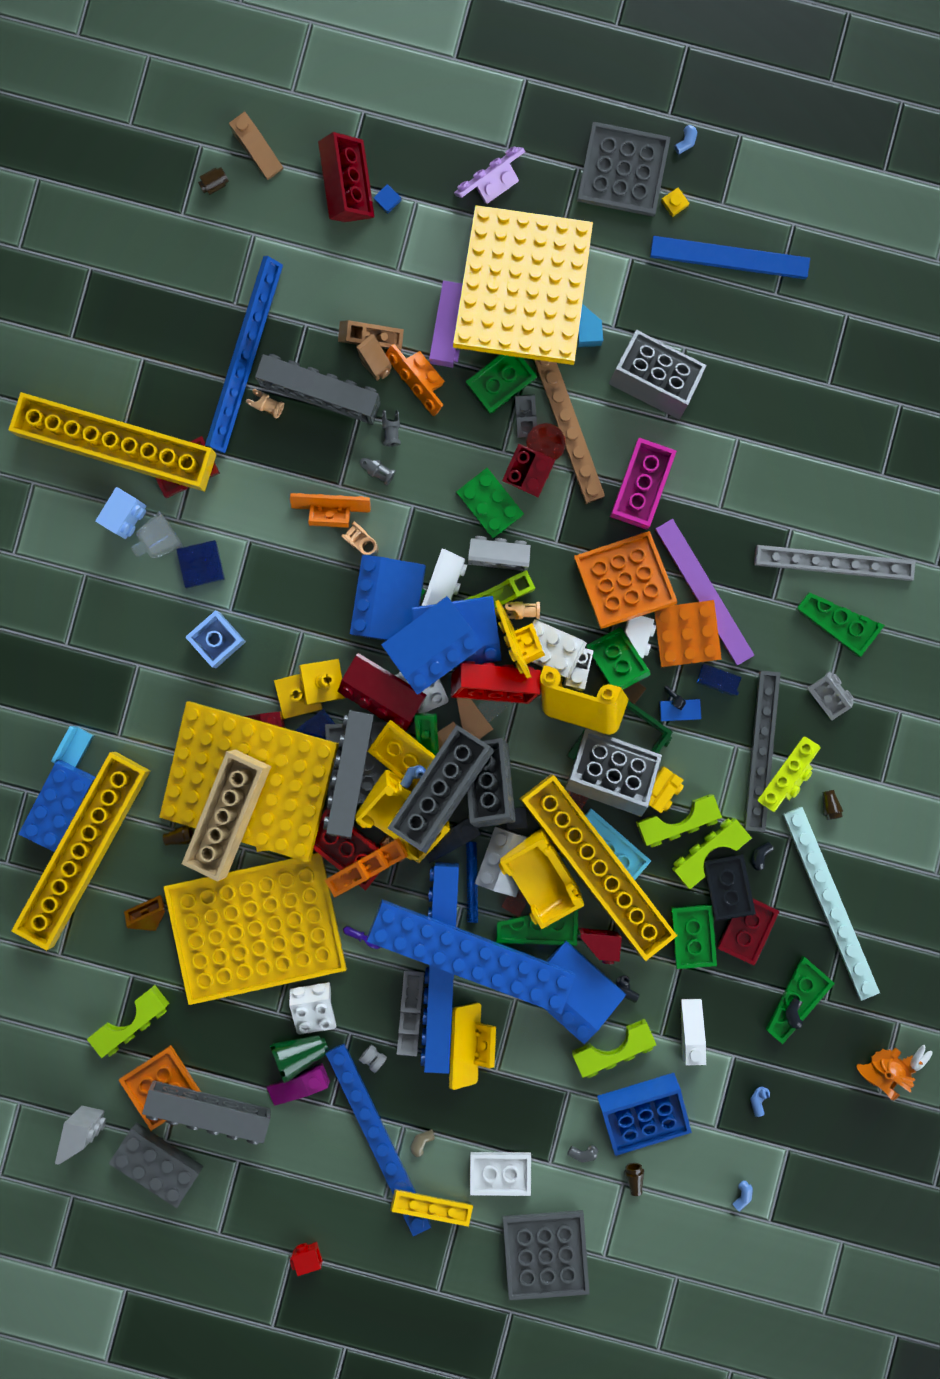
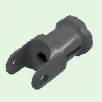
M383 410L382 429H384L385 433L383 445L388 447L401 445L398 429L400 428L398 410L395 411V422L386 419V411Z
M362 458L360 460L361 467L367 470L369 476H375L383 481L384 485H389L396 470L388 469L379 460L372 461L369 458Z

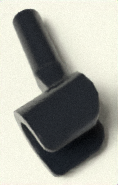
M665 686L664 690L674 698L672 705L682 710L686 701L674 693L669 686Z

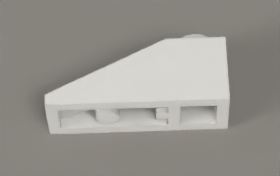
M681 999L682 1060L685 1065H706L702 1000Z

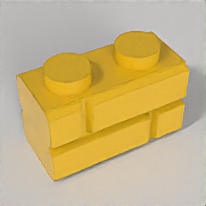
M661 766L657 772L649 806L659 813H662L663 810L666 812L672 805L670 800L673 795H678L683 789L684 785L682 782L684 780L666 767Z

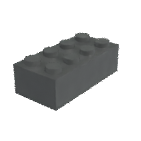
M503 738L483 741L494 752L467 791L470 823L476 828L514 823L516 820L509 746Z
M137 1122L109 1162L111 1166L175 1208L179 1206L203 1168V1165Z

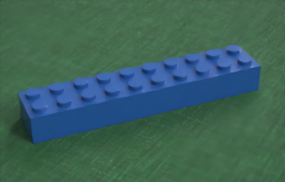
M435 862L434 867L430 869V881L434 882L433 887L429 889V902L433 903L432 907H429L428 917L456 927L459 863ZM430 965L425 971V984H429V986L425 988L424 1004H428V1007L424 1008L423 1025H427V1027L423 1028L422 1045H426V1048H422L421 1066H425L424 1072L449 1074L454 974Z
M381 899L367 935V942L558 1014H562L576 977L571 970Z

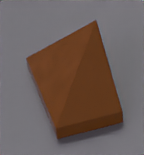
M159 895L124 911L127 928L156 931L165 913L162 896Z

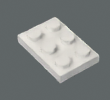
M534 619L533 625L545 656L532 661V663L544 667V665L553 667L559 671L561 676L569 679L587 643Z
M470 1152V1195L531 1196V1152Z

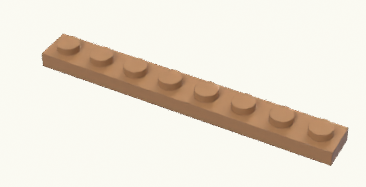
M533 359L585 503L604 498V491L557 363Z

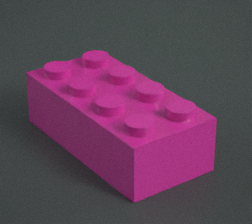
M638 438L610 517L647 530L652 523L677 451Z

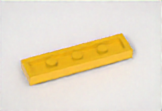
M395 1189L390 1211L469 1227L473 1205Z

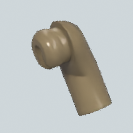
M433 1129L414 1137L411 1144V1153L415 1157L423 1155V1148L426 1142L435 1140Z

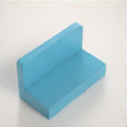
M70 726L51 762L55 764V762L63 760L74 767H78L94 735L78 726Z

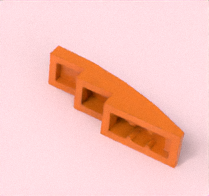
M397 838L325 879V882L335 898L409 855L400 839Z

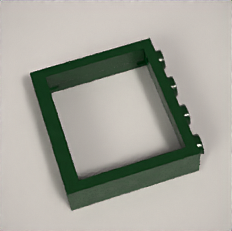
M628 700L626 706L628 710L662 733L650 750L661 754L659 753L663 746L667 747L669 745L673 732ZM584 731L566 755L573 761L575 760Z

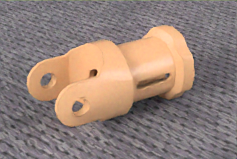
M253 389L252 392L260 397V399L256 402L246 399V403L259 411H266L272 414L276 419L279 418L284 408V402H277L269 398V395Z
M508 602L505 604V608L508 610L506 611L507 615L511 614V616H508L509 619H523V617H536V619H540V602H536V604Z

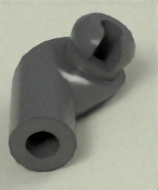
M590 1145L586 1151H581L571 1146L567 1155L582 1163L594 1161L597 1158L598 1148Z

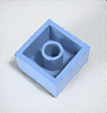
M116 487L95 522L120 537L127 539V537L134 533L135 524L138 519L141 520L145 515L146 505Z
M216 610L185 637L213 668L220 666L246 642L224 616Z

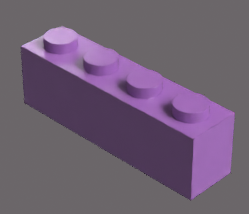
M443 280L429 358L430 364L453 368L454 362H458L460 350L453 348L462 283Z

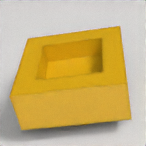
M676 188L661 200L672 217L689 206L688 200L679 188Z

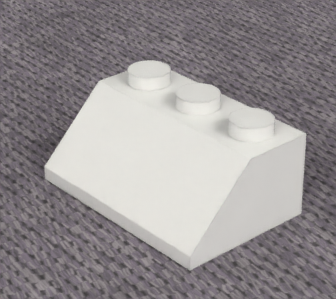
M441 549L422 606L437 604L446 596L452 600L453 594H458L461 585L458 583L460 575L464 576L467 565L464 564V558L448 550Z

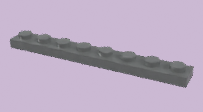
M759 671L744 822V829L749 831L765 832L768 808L759 803L758 799L769 785L771 778L780 672Z

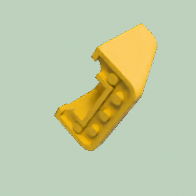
M544 665L540 676L542 709L547 716L607 735L617 732L629 700L621 687L607 684L600 688L597 697L564 688L562 686L563 679L559 671Z
M385 770L355 815L356 822L362 828H371L374 825L393 839L399 838L409 855L406 858L420 863L450 831L449 820L427 853L420 851L389 830L388 826L413 791V788L411 786L409 788L400 784L402 781L400 777L390 770Z
M542 828L500 858V864H498L500 870L504 875L512 876L531 906L532 913L529 915L535 925L538 923L541 929L584 906L578 885Z

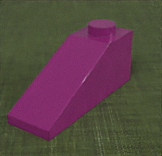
M323 1063L301 1072L289 1082L283 1083V1080L269 1085L267 1090L274 1106L322 1091L328 1088L330 1080Z

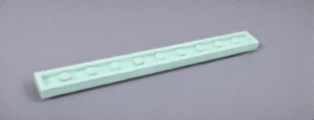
M803 807L782 814L859 999L862 1001L879 994V989Z

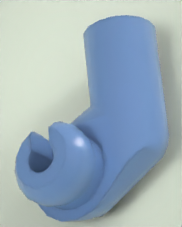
M686 126L684 128V140L674 145L678 155L694 146L697 137V130L694 126Z
M421 765L409 767L400 784L409 788L413 779H421L426 769Z
M757 1088L750 1099L755 1117H761L765 1114L762 1102L770 1096V1091L767 1088Z
M742 1181L738 1185V1188L741 1190V1196L733 1203V1206L739 1212L752 1200L753 1188L747 1181Z

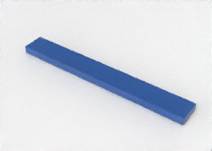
M653 236L650 258L807 279L810 258L659 236Z

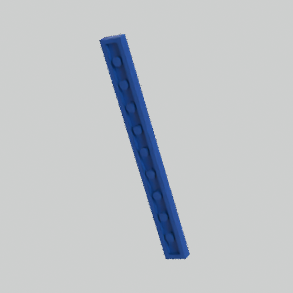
M263 256L205 446L221 453L226 452L283 264L269 256Z
M345 1043L327 1051V1058L392 1194L394 1195L395 1189L416 1193ZM403 1214L413 1236L431 1228L429 1219Z

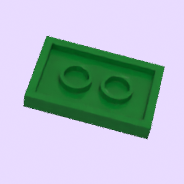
M499 355L468 379L466 385L487 412L491 414L537 379V376L523 358Z
M488 468L484 469L456 491V494L492 539L524 515Z
M621 627L586 645L587 649L594 650L592 658L609 685L625 689L651 675L650 670Z
M712 905L671 908L672 927L677 935L673 939L676 969L717 966Z

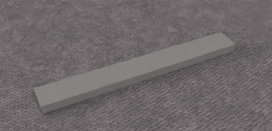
M756 545L754 565L913 581L916 561Z

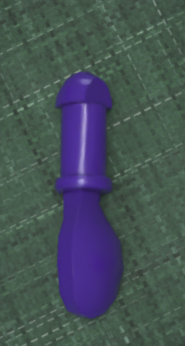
M350 926L343 928L345 935L358 939L360 942L364 940L367 946L372 949L381 948L367 942V936L364 935V932L357 931Z

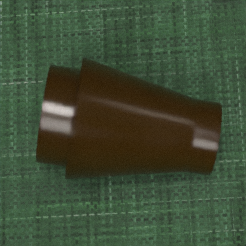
M835 791L822 792L824 816H826V819L832 820L843 817L842 812L844 811Z
M183 825L169 833L163 834V842L166 846L189 845L194 830L192 827Z
M630 1163L624 1171L632 1196H640L643 1193L644 1169L639 1163Z

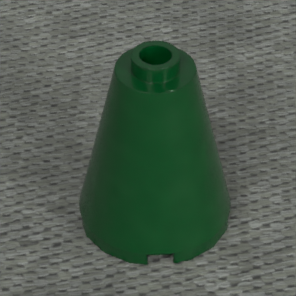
M319 1035L270 1045L283 1083L289 1082L326 1055L325 1050L328 1049L324 1038L320 1039Z

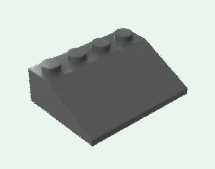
M636 330L609 384L680 420L707 365Z
M586 728L565 790L642 817L650 802L662 755Z

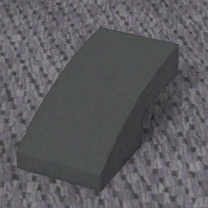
M535 394L515 395L517 437H537Z

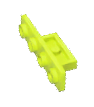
M803 737L759 797L758 802L772 812H775L785 798L789 801L792 797L795 798L800 792V786L803 781L806 782L811 777V770L813 768L810 763L821 747L807 737Z

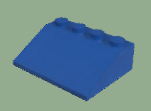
M362 555L350 634L387 641L414 621L412 607L420 606L426 565L385 557Z
M448 596L381 644L417 695L484 646Z
M493 596L453 601L454 606L484 644L482 648L464 661H473L475 664L502 661ZM435 604L412 607L413 619L418 618Z
M565 941L546 961L571 970L576 977L562 1014L545 1010L579 1041L585 1044L600 1029L626 994L569 942Z
M674 1073L597 1096L615 1156L692 1133L682 1092Z

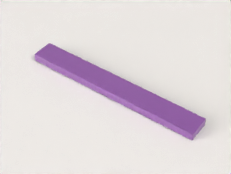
M671 519L656 528V533L698 602L714 600L718 635L735 665L737 666L753 657L754 653L674 520Z

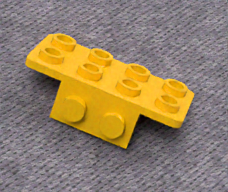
M497 600L495 601L497 606L495 614L499 620L501 619L499 625L502 632L506 633L504 640L508 648L511 647V650H509L513 662L517 661L516 666L520 674L524 673L527 678H530L531 674L527 664L545 656L533 623L515 631L502 604Z
M480 1003L453 1008L449 1088L453 1090L476 1084L479 1066L493 1068L495 1066L496 1026L481 1023Z

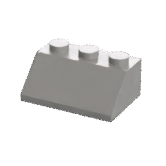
M475 536V539L471 538L468 565L525 571L529 568L531 545H526L527 542L516 540L515 543H507V540L502 538H495V541H489L487 537Z
M495 826L475 884L498 893L517 897L519 887L512 876L502 873L498 864H500V858L528 837Z
M81 1106L64 1122L55 1164H61L83 1150L89 1143H92L94 1137L98 1136L100 1130H103L105 1127L106 1118H104V1110Z

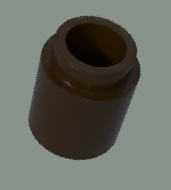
M215 167L199 176L201 181L198 184L203 193L208 192L211 195L225 187L229 180L222 167L218 169Z

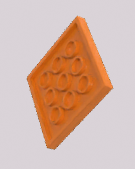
M650 531L574 556L600 629L677 604V598Z

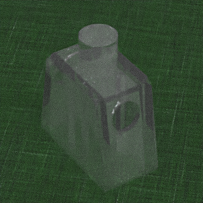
M158 512L136 532L140 542L132 546L131 549L137 557L147 552L150 557L155 559L184 546L165 515Z

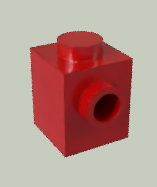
M317 1242L308 1245L303 1243L296 1246L290 1258L291 1268L296 1270L297 1276L319 1270L323 1263Z

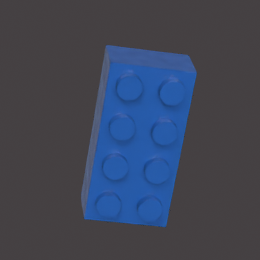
M63 760L55 762L19 835L55 852L96 777Z

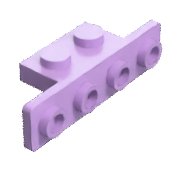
M514 146L508 149L504 157L501 159L496 158L490 162V167L486 170H479L473 175L474 178L469 182L464 181L458 185V190L454 192L455 196L461 198L474 188H477L484 203L488 204L519 181L510 163L525 152L524 148H516Z

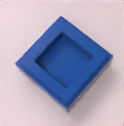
M388 184L373 197L374 201L387 214L402 201L401 197Z

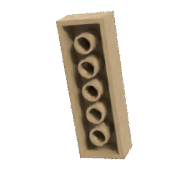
M238 750L226 752L183 859V865L215 881L227 877L271 769L270 765Z

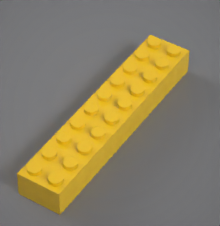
M22 392L20 393L8 429L14 435L203 492L206 490L217 455L209 447Z
M117 752L109 753L11 931L46 951L55 946L151 772L149 769Z
M550 774L520 798L526 809L642 959L647 961L677 937L670 925L554 775Z

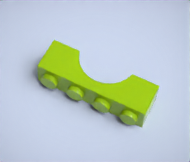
M527 570L489 590L464 600L493 596L494 608H497L495 601L499 600L503 606L534 591L535 586Z
M709 794L693 800L689 815L679 823L667 824L661 821L658 816L653 815L637 821L636 824L644 844L655 847L662 844L661 840L667 838L674 840L681 837L680 833L685 831L688 833L698 831L701 825H714L718 823L717 819L722 818L714 795Z
M728 818L723 821L718 831L710 832L704 838L706 841L701 845L696 844L689 850V855L685 858L682 856L674 862L675 866L672 870L688 889L693 888L705 878L704 860L713 849L729 847L737 851L752 839L737 819L732 818L730 820Z
M154 985L135 1000L136 1016L132 1024L119 1027L107 1022L87 1038V1041L101 1058L106 1054L110 1057L119 1050L118 1045L124 1042L127 1044L135 1037L133 1034L135 1031L140 1029L142 1032L151 1024L149 1020L154 1016L158 1019L167 1012L165 1008L170 1003Z
M642 1019L626 1026L625 1039L618 1048L611 1051H601L588 1043L572 1050V1055L582 1078L586 1076L591 1078L604 1068L606 1070L614 1068L617 1065L616 1063L622 1060L624 1062L632 1060L640 1052H650L657 1044L646 1020Z

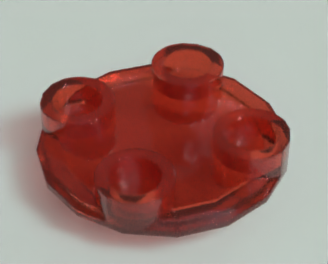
M544 423L532 428L527 436L526 445L557 460L564 453L566 442L561 429L553 424Z

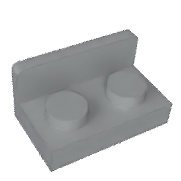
M829 671L824 677L810 685L808 690L829 718L833 720L852 708L854 698L848 690L845 691L842 688L839 677Z

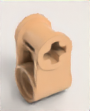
M354 521L352 523L353 526L346 534H342L341 537L362 555L376 556L379 550L377 543ZM368 543L374 545L371 552L364 551V546Z

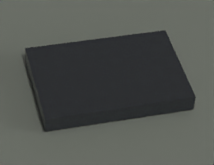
M744 855L704 861L715 921L755 915L756 912Z

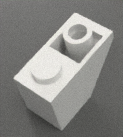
M639 616L627 620L624 632L643 659L644 655L647 656L651 644H648L650 636L653 637L656 625L653 624L654 619Z
M584 648L570 678H565L563 687L578 691L585 690L594 650Z

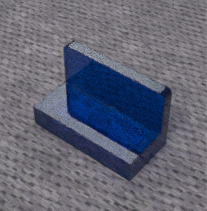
M703 664L696 683L731 696H738L739 692L737 689L742 677Z

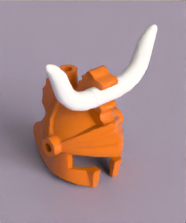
M922 1045L914 1056H907L906 1059L901 1060L898 1057L902 1052L897 1048H894L892 1051L890 1049H882L871 1056V1063L865 1065L858 1064L857 1069L865 1080L879 1087L894 1101L900 1096L893 1090L896 1085L899 1084L911 1092V1088L914 1087L913 1082L915 1081V1078H912V1074L926 1065L933 1052L928 1051L924 1054L925 1045Z

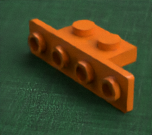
M395 344L391 345L385 353L391 365L432 416L437 415L443 407V403L433 391L442 386L445 381L421 351L406 359Z
M304 493L290 494L291 508L310 509L309 526L349 528L350 512L369 513L371 510L369 497Z

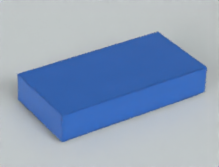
M700 699L685 700L686 704L682 710L672 705L673 701H659L660 721L701 719Z

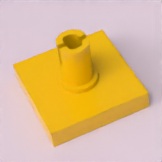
M339 659L299 665L305 705L345 699L342 694L337 692L342 680Z
M300 674L274 680L283 719L323 710L322 703L305 705Z

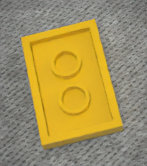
M392 720L386 724L367 751L401 779H403L409 767L421 765L427 770L435 758L432 752ZM420 778L413 779L410 785L413 789L419 782Z

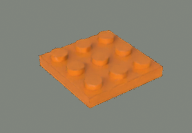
M714 600L672 605L654 611L661 667L722 660Z
M171 1045L119 1079L122 1087L151 1131L166 1122V1120L159 1118L158 1120H150L146 1118V1115L142 1114L153 1080L192 1089L197 1092L200 1091Z

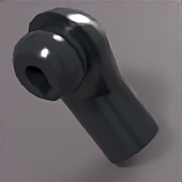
M770 842L753 851L751 864L757 871L764 869L765 855L774 851Z
M626 975L618 977L616 984L626 994L624 998L636 1003L640 994L630 989L629 977Z
M795 997L786 1009L785 1016L791 1028L799 1029L802 1027L803 1022L800 1020L797 1011L803 1002Z

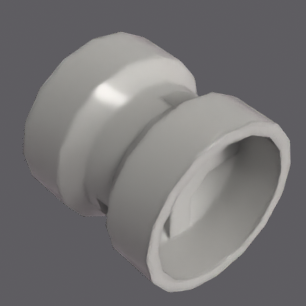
M371 1044L361 1055L359 1061L367 1064L369 1069L375 1073L383 1065L387 1057L383 1053H378L376 1047Z

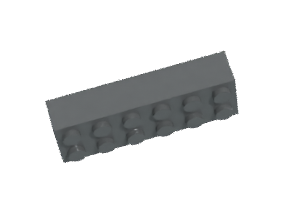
M263 354L255 376L260 386L265 389L371 425L374 424L381 404L379 394L371 387L365 386V388H361L353 381L346 380L344 382L338 380V377L333 374L327 373V375H323L315 368H302L299 363L291 360L288 362L282 361L279 356L269 354V356Z
M349 710V715H344L342 729L346 731L345 736L340 735L338 749L342 750L341 756L337 755L335 769L338 770L337 776H333L331 783L334 795L329 796L327 809L331 811L329 817L325 816L323 830H327V835L351 839L374 715Z
M456 725L388 826V829L420 851L427 853L494 750Z
M153 1080L142 1114L146 1115V1118L150 1120H158L159 1118L166 1120L171 1125H178L180 1123L187 1125L186 1127L192 1130L201 1128L207 1130L209 1134L218 1135L222 1133L226 1134L230 1139H247L248 1143L258 1145L259 1143L264 1144L270 1122L271 1109Z

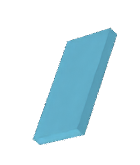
M590 808L585 816L635 880L651 860Z

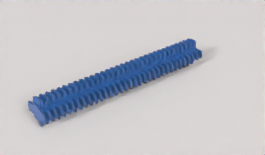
M469 841L466 843V847H468L466 848V852H468L466 853V857H468L466 858L468 860L466 861L468 862L466 863L468 865L466 866L468 867L466 872H468L467 882H469L467 883V887H469L467 888V892H469L467 893L469 895L467 896L469 897L467 898L469 900L467 901L469 902L467 903L469 905L467 906L469 907L467 908L469 910L467 911L469 912L467 913L469 915L467 916L469 917L467 922L477 923L478 885L475 884L477 879V843Z

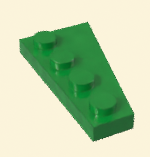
M810 592L806 594L796 610L858 657L864 654L885 626Z
M578 909L543 929L540 928L538 923L536 925L533 923L530 915L497 921V943L562 945L567 941L571 945H577Z
M802 956L766 1030L780 1043L784 1044L796 1030L790 1027L785 1016V1011L792 999L795 997L803 1002L797 1011L800 1020L803 1021L835 983Z

